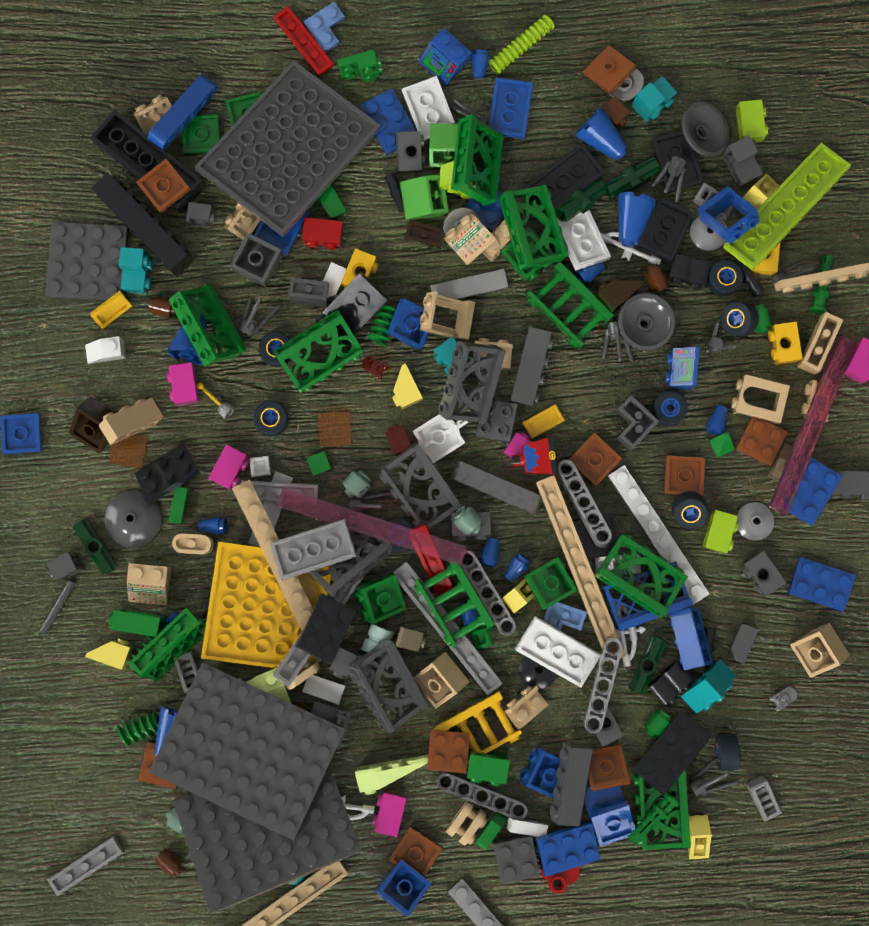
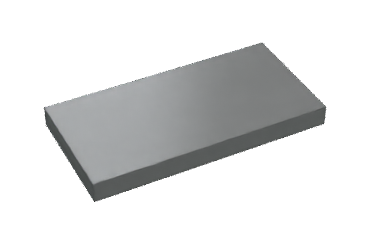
M345 519L270 543L282 581L357 557Z

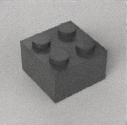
M247 233L230 268L232 271L267 287L284 254L281 249Z
M523 834L493 841L501 884L540 876L532 836Z

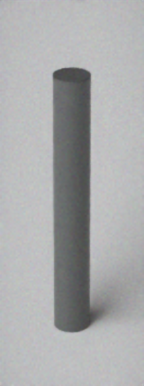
M68 580L42 625L41 632L47 634L76 584L75 582Z

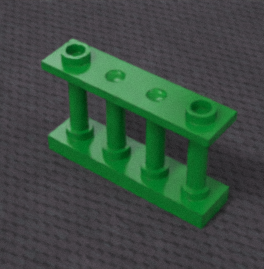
M559 262L554 266V277L535 295L531 291L527 293V302L533 308L537 307L568 338L567 342L573 348L577 347L580 350L584 346L581 340L600 321H604L607 324L614 315ZM559 281H564L568 285V289L547 308L540 300ZM577 294L582 299L581 303L561 322L554 313L572 295ZM586 308H591L595 312V316L574 335L567 327Z
M456 557L448 561L450 565L447 566V569L423 583L420 579L415 580L416 585H414L416 592L419 596H424L446 635L443 637L448 646L452 645L454 649L458 647L456 640L481 625H486L489 629L495 625ZM451 575H457L460 580L457 586L431 600L426 591L427 589ZM460 592H467L470 597L467 600L468 602L441 617L436 606ZM476 608L480 614L477 616L478 619L451 634L446 623L466 611Z

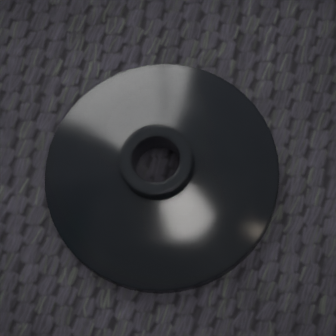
M526 656L520 662V676L524 683L530 687L546 688L557 677L556 673ZM537 666L543 668L541 673H536L535 669Z

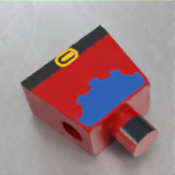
M553 437L522 445V454L511 455L512 466L524 465L525 474H557Z

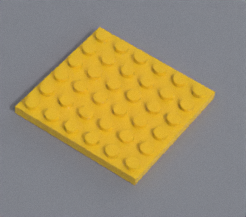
M218 542L201 659L277 668V664L283 660L302 631L261 548ZM328 566V567H325V568H320V569H317V570H318V571H325V570L329 569V566ZM308 572L297 577L312 608H314L320 594L327 595L328 593ZM331 575L322 576L330 585ZM312 655L308 658L311 663L316 661Z

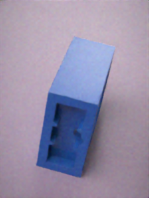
M728 186L698 208L700 220L729 244L741 238L743 234L760 222L758 210ZM732 205L744 217L727 229L715 217Z

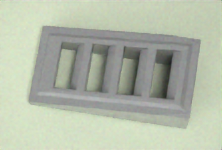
M703 183L693 202L701 206L711 196H715L719 192L708 184ZM706 192V193H708V195H707L706 199L704 200V199L702 198V196H703L704 193ZM729 206L725 209L724 213L722 212L718 216L726 220L733 206Z
M192 651L185 653L175 661L185 694H187L190 688L188 685H191L194 680L192 678L186 681V678L194 674L196 676L199 670ZM190 659V663L183 666L180 665L181 662ZM190 667L193 668V670L183 673V670Z
M759 776L746 783L748 791L764 822L782 813L768 780L764 776ZM770 799V801H768L767 803L761 805L762 802H764V801ZM771 806L774 807L773 809H771V810H769V811H767V812L764 811L765 809H767V808H769V807H771Z

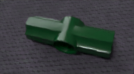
M652 157L636 167L631 166L624 170L620 176L605 183L608 197L612 200L619 196L620 193L638 188L644 181L661 172L659 163Z
M596 180L583 190L581 188L577 189L566 202L556 208L557 218L561 222H568L580 212L582 214L586 213L596 201L607 194L606 184L602 180Z
M88 518L79 521L72 527L85 546V551L92 557L103 576L118 567L107 550L105 542L100 539ZM94 542L99 544L97 552H93L91 548Z
M650 635L644 652L638 660L637 668L628 689L641 695L645 694L651 677L657 669V663L666 645V641ZM645 660L652 662L651 669H643L642 665Z

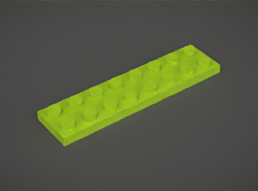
M820 143L757 209L760 222L733 243L729 244L726 242L723 248L754 271L850 169L851 164Z

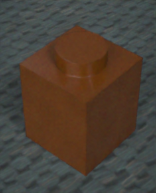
M616 96L602 106L616 128L618 126L622 128L629 121L627 119L630 114L629 110Z

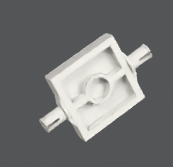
M437 415L415 429L413 433L420 447L434 464L465 444L459 429L468 424V421L458 420L454 422L453 420H446L441 415Z

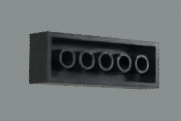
M116 109L113 110L90 137L100 149L138 180L167 159L191 189L171 205L180 214L185 211L189 202H192L205 187L199 177L166 150H162L148 140L144 132Z
M109 173L105 174L91 188L176 277L193 263L190 259L192 254L181 242L177 244L179 241L168 229L164 231L166 228L155 215L151 218L153 214L125 187L116 175L112 177Z

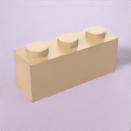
M828 312L823 313L819 317L802 354L803 359L797 365L798 368L813 375L820 372L843 319Z
M143 398L135 402L134 406L129 407V405H126L115 414L113 412L106 414L99 427L109 444L112 445L157 425L164 416L153 398L147 400Z

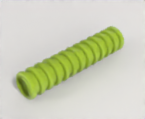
M543 15L542 19H538V23L535 22L533 26L529 27V30L526 29L524 33H521L520 37L515 39L516 41H512L511 45L508 44L507 48H503L502 52H498V56L495 55L493 60H489L492 70L500 74L501 70H505V66H510V62L513 63L514 59L519 58V55L522 56L523 51H528L532 44H536L537 40L540 41L541 37H545L546 33L550 32V29L553 30L555 28L552 19L547 15Z

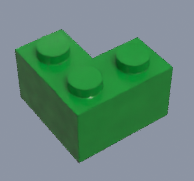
M470 751L467 778L474 783L488 781L494 786L506 784L510 764L509 754L490 751L489 754Z

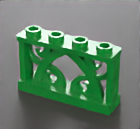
M473 114L458 121L451 189L461 191L485 206L497 201L504 134L498 133L481 123ZM479 150L485 166L477 174L473 154Z
M546 184L521 190L505 191L498 198L520 270L553 262H561L568 256V248L564 244L562 229L556 218L557 212L553 208L551 193ZM532 195L537 196L540 206L536 204V200L529 205V198ZM525 197L524 203L515 201L516 198ZM525 212L524 220H521L520 214L523 216ZM530 215L537 218L544 225L539 240L532 233L524 231L523 226L528 222ZM527 237L531 239L530 244H528ZM549 244H552V247H553V250H554V254H553V255L547 254V253L543 250L542 246H543L546 250H551L550 247H549ZM539 251L542 257L533 259L532 254Z
M211 283L203 287L178 291L169 299L172 308L204 366L237 358L247 350ZM200 315L210 320L214 328L213 335L202 328ZM216 346L218 349V353H216L214 350Z
M338 310L332 312L273 351L299 393L310 390L313 384L327 379L330 373L341 370L347 362L358 359L361 353L364 352ZM341 324L347 335L338 336L336 326ZM326 333V334H327L326 339H328V338H330V337H331V339H329V340H321V336ZM349 340L351 348L342 352V347L346 345L343 343L338 344V341ZM315 341L321 345L331 344L325 362L307 360L311 353V342ZM306 348V353L301 358L304 353H300L299 350ZM288 357L296 363L292 371L284 361ZM300 366H303L301 369L302 375L304 372H309V375L304 379L296 377L297 369Z
M621 534L616 539L594 576L657 617L662 618L666 616L669 607L688 576L684 574V570L668 564V560L664 557L651 553L652 550L647 546L637 544L630 535ZM621 547H627L631 551L629 556L625 554V551L623 552L625 562L618 555ZM614 557L619 565L609 571L606 568ZM648 565L654 584L645 583L635 588L633 586L634 575L629 567ZM622 570L627 572L629 576L628 581L622 579V575H626ZM667 574L674 578L675 583L672 588L662 587V584L670 582L665 580V575ZM644 588H653L654 591L649 590L650 595H646L644 593ZM661 593H670L664 604H660Z
M686 769L668 790L669 794L671 791L676 792L674 799L679 804L677 810L671 811L664 820V823L659 821L652 828L655 831L653 837L659 833V829L663 831L658 841L652 842L646 835L638 843L643 850L691 848ZM633 774L634 786H637V794H634L635 805H638L639 813H636V824L639 825L645 819V815L647 817L651 813L650 807L660 793L652 786L646 788L644 780L639 775ZM644 793H646V794L649 795V796L647 797V799L645 800V802H644ZM671 817H676L677 823L672 824L671 822L670 826H668ZM648 823V824L640 831V833H641L650 823ZM667 833L679 837V841L664 842Z

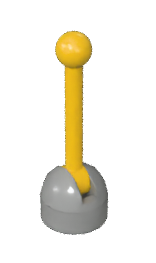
M202 382L197 383V389L205 392L219 406L218 412L224 419L229 418L233 414L235 408L228 402L221 403L204 387Z

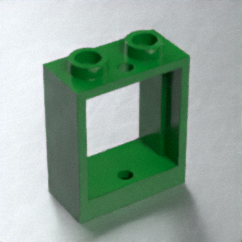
M118 609L113 610V613L110 614L108 624L111 625V630L156 637L165 628V619L167 617Z

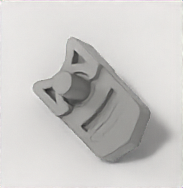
M788 686L770 697L769 700L776 704V711H780L796 700L797 694L796 690Z

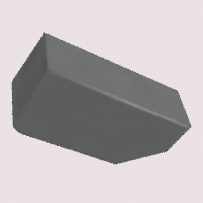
M746 624L738 625L729 646L733 660L745 664L759 631L758 629Z

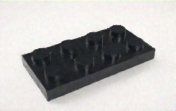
M580 144L522 189L546 184L551 193L553 208L556 209L566 202L577 189L581 188L583 190L605 175V171L586 147ZM532 195L529 200L531 202L536 200V204L540 206L537 196Z
M681 710L633 768V771L664 796L713 735Z

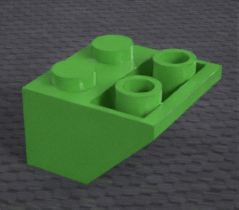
M430 123V167H440L454 161L458 123Z
M440 175L422 176L400 182L406 220L441 217L449 212L446 191L439 187Z

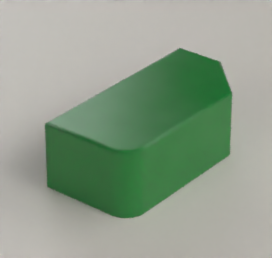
M330 185L318 199L330 220H337L346 215L347 212L332 185Z
M183 487L174 489L169 523L183 524L190 489Z
M495 811L476 837L475 844L486 850L501 830L507 818Z

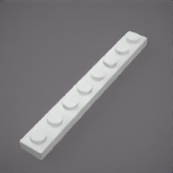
M625 465L608 475L659 555L667 559L668 564L676 561L678 567L684 570V574L688 576L684 584L693 605L709 595V592Z

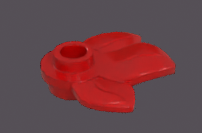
M541 866V875L548 881V886L554 893L564 892L568 885L576 882L580 873V867L578 866L545 877ZM555 880H561V885L555 886Z

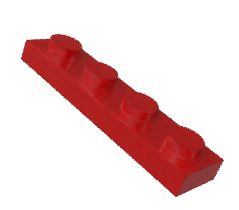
M289 6L273 17L278 26L319 77L334 66L333 62Z
M427 523L409 529L408 534L428 578L430 579L447 569ZM451 576L432 587L438 597L455 587Z

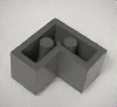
M750 136L730 144L722 155L739 189L759 180L763 175L761 164L756 162L754 158L758 153V146Z
M630 395L615 411L629 424L616 439L629 451H632L657 425L659 420Z
M340 646L330 666V670L333 671L332 674L342 679L344 676L351 677L349 674L351 671L348 666L356 662L363 655ZM366 664L363 667L362 672L365 677L369 676L367 669H374L372 664Z

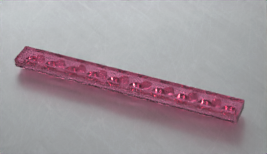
M838 336L769 504V507L780 515L787 516L856 347L845 336Z
M282 488L277 506L327 523L345 519L348 530L460 566L467 550L466 546L286 488Z

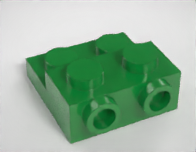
M374 49L337 60L341 80H351L356 75H360L361 82H371L376 77H379L380 73H383L379 55L375 56Z
M530 227L524 230L532 233L539 240L538 235ZM527 237L528 244H530L531 241L529 237ZM512 242L500 252L524 282L528 280L532 282L538 277V271L542 267L547 269L552 264L548 263L520 270ZM542 246L543 250H544L547 254H549V255H553V254H554L551 250H546V249ZM539 251L532 254L533 259L542 257Z
M558 557L524 576L543 610L577 591L574 579L569 577L566 572V565Z
M394 573L378 580L371 579L356 586L357 592L354 595L357 602L362 605L363 609L360 610V614L364 621L376 624L406 610L398 580Z

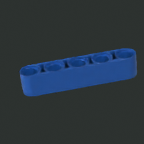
M201 74L150 130L147 139L162 150H165L213 97L218 89V85Z

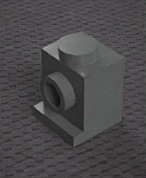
M189 202L186 221L189 225H193V222L199 226L215 223L216 212L212 205Z

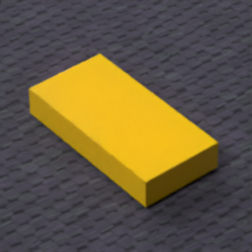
M119 290L92 311L90 315L104 329L131 308L132 304Z
M555 404L522 422L532 440L565 420Z

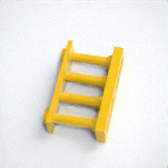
M500 691L431 729L450 731L449 729L456 725L462 733H470L469 746L472 751L488 753L508 741L511 744L519 740V735L522 734L521 729L514 731L500 705V700L503 699ZM489 706L491 709H494L508 734L500 740H497L483 715V710ZM471 716L474 719L477 718L491 744L490 746L480 750L466 724V719Z

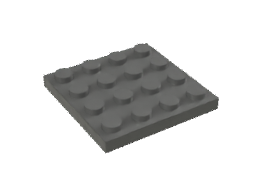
M52 222L45 296L47 298L106 301L119 290L123 294V290H121L123 270L119 267L120 247L127 248L129 228L127 226Z

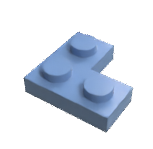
M332 2L304 20L303 23L322 50L327 53L339 45V41L331 28L345 20V16L336 3Z
M557 602L546 609L543 621L561 630L562 625L581 630L587 612Z

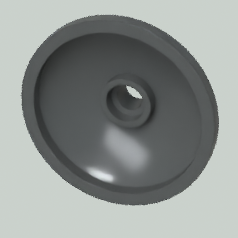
M696 102L685 110L682 118V128L685 139L692 149L705 157H715L723 153L728 146L730 135L727 122L721 112L706 102Z
M643 293L631 297L624 303L618 315V327L621 336L630 346L639 350L650 351L660 348L671 338L675 328V317L670 305L664 299L654 294ZM642 321L646 323V327L641 326Z
M137 490L125 491L114 497L109 503L105 512V527L109 536L116 543L130 548L142 547L150 543L158 535L162 526V511L157 501L151 504L148 502L144 492ZM129 515H133L134 520L132 522L128 521Z

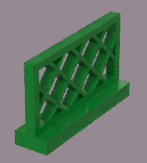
M186 607L129 662L140 677L144 678L146 676L157 682L175 665L176 660L187 653L204 637L206 621L194 615Z

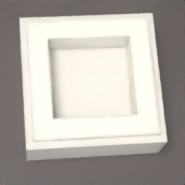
M269 456L249 458L252 478L271 475Z

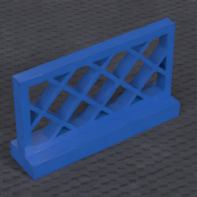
M675 561V562H672V563H669V564H670L671 566H673V567H674V566H677V567H678L676 561ZM651 571L635 575L634 581L641 585L645 584ZM665 578L666 581H670L671 583L669 588H672L675 583L674 579L672 581L668 578ZM685 584L681 587L683 596L675 597L667 614L693 606ZM609 585L603 587L616 622L617 631H623L659 618L646 609L639 611L633 608L636 603L634 601L631 606L621 602L624 596L622 593L619 600L612 598L609 589L612 587ZM661 593L665 595L663 603H661L662 605L664 604L670 593ZM619 604L629 608L625 617H618L617 609Z

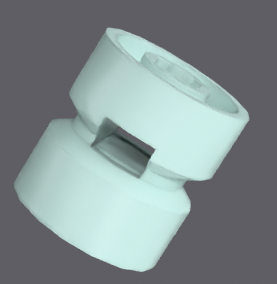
M371 624L367 633L369 638L364 640L361 649L369 652L384 639L392 641L394 632Z

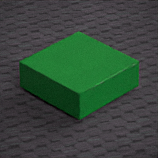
M325 451L307 458L313 476L331 470Z

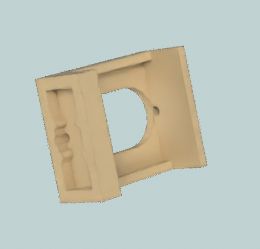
M437 291L426 293L423 300L424 310L420 318V330L448 338L453 337L456 340L469 339L475 302L470 300L460 301L438 295ZM436 305L458 311L455 329L433 323Z
M745 374L741 379L738 378L735 389L738 392L737 396L733 397L731 403L732 413L770 421L769 423L778 425L782 420L790 386ZM749 387H756L776 392L773 410L747 404L743 398L744 391Z

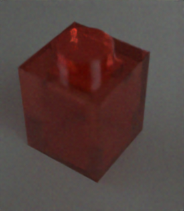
M397 424L388 428V432L385 434L394 456L404 452L411 446L403 426L399 427Z

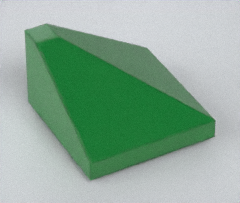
M728 432L709 440L717 458L735 450Z
M486 626L470 632L476 650L493 645V627L488 629Z

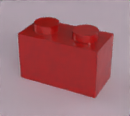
M304 217L303 244L310 248H317V246H325L329 250H336V247L341 248L342 221Z

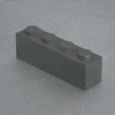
M529 327L510 403L532 408L533 404L538 403L540 393H537L538 385L542 386L544 375L541 372L542 368L547 367L549 356H546L547 349L552 348L554 338H551L552 332Z
M835 471L843 477L829 499H832L833 495H840V499H852V496H859V499H869V471Z
M563 742L562 749L560 750V763L556 771V787L553 790V805L550 808V819L558 825L580 826L593 750L584 744Z

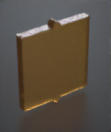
M332 411V413H318L320 447L334 446L337 448L338 446L351 445L350 412Z
M133 435L110 446L111 452L108 463L142 469L144 456L147 455L145 451L148 438Z

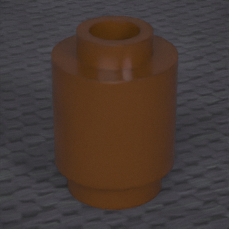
M653 264L645 269L644 277L651 289L655 290L656 293L670 286L669 280L660 265L656 266Z
M160 296L150 298L148 311L152 312L153 315L172 318L173 315H176L169 302V298Z
M164 849L155 859V862L158 863L157 866L170 878L173 876L178 877L184 870L182 866L184 862L171 850Z

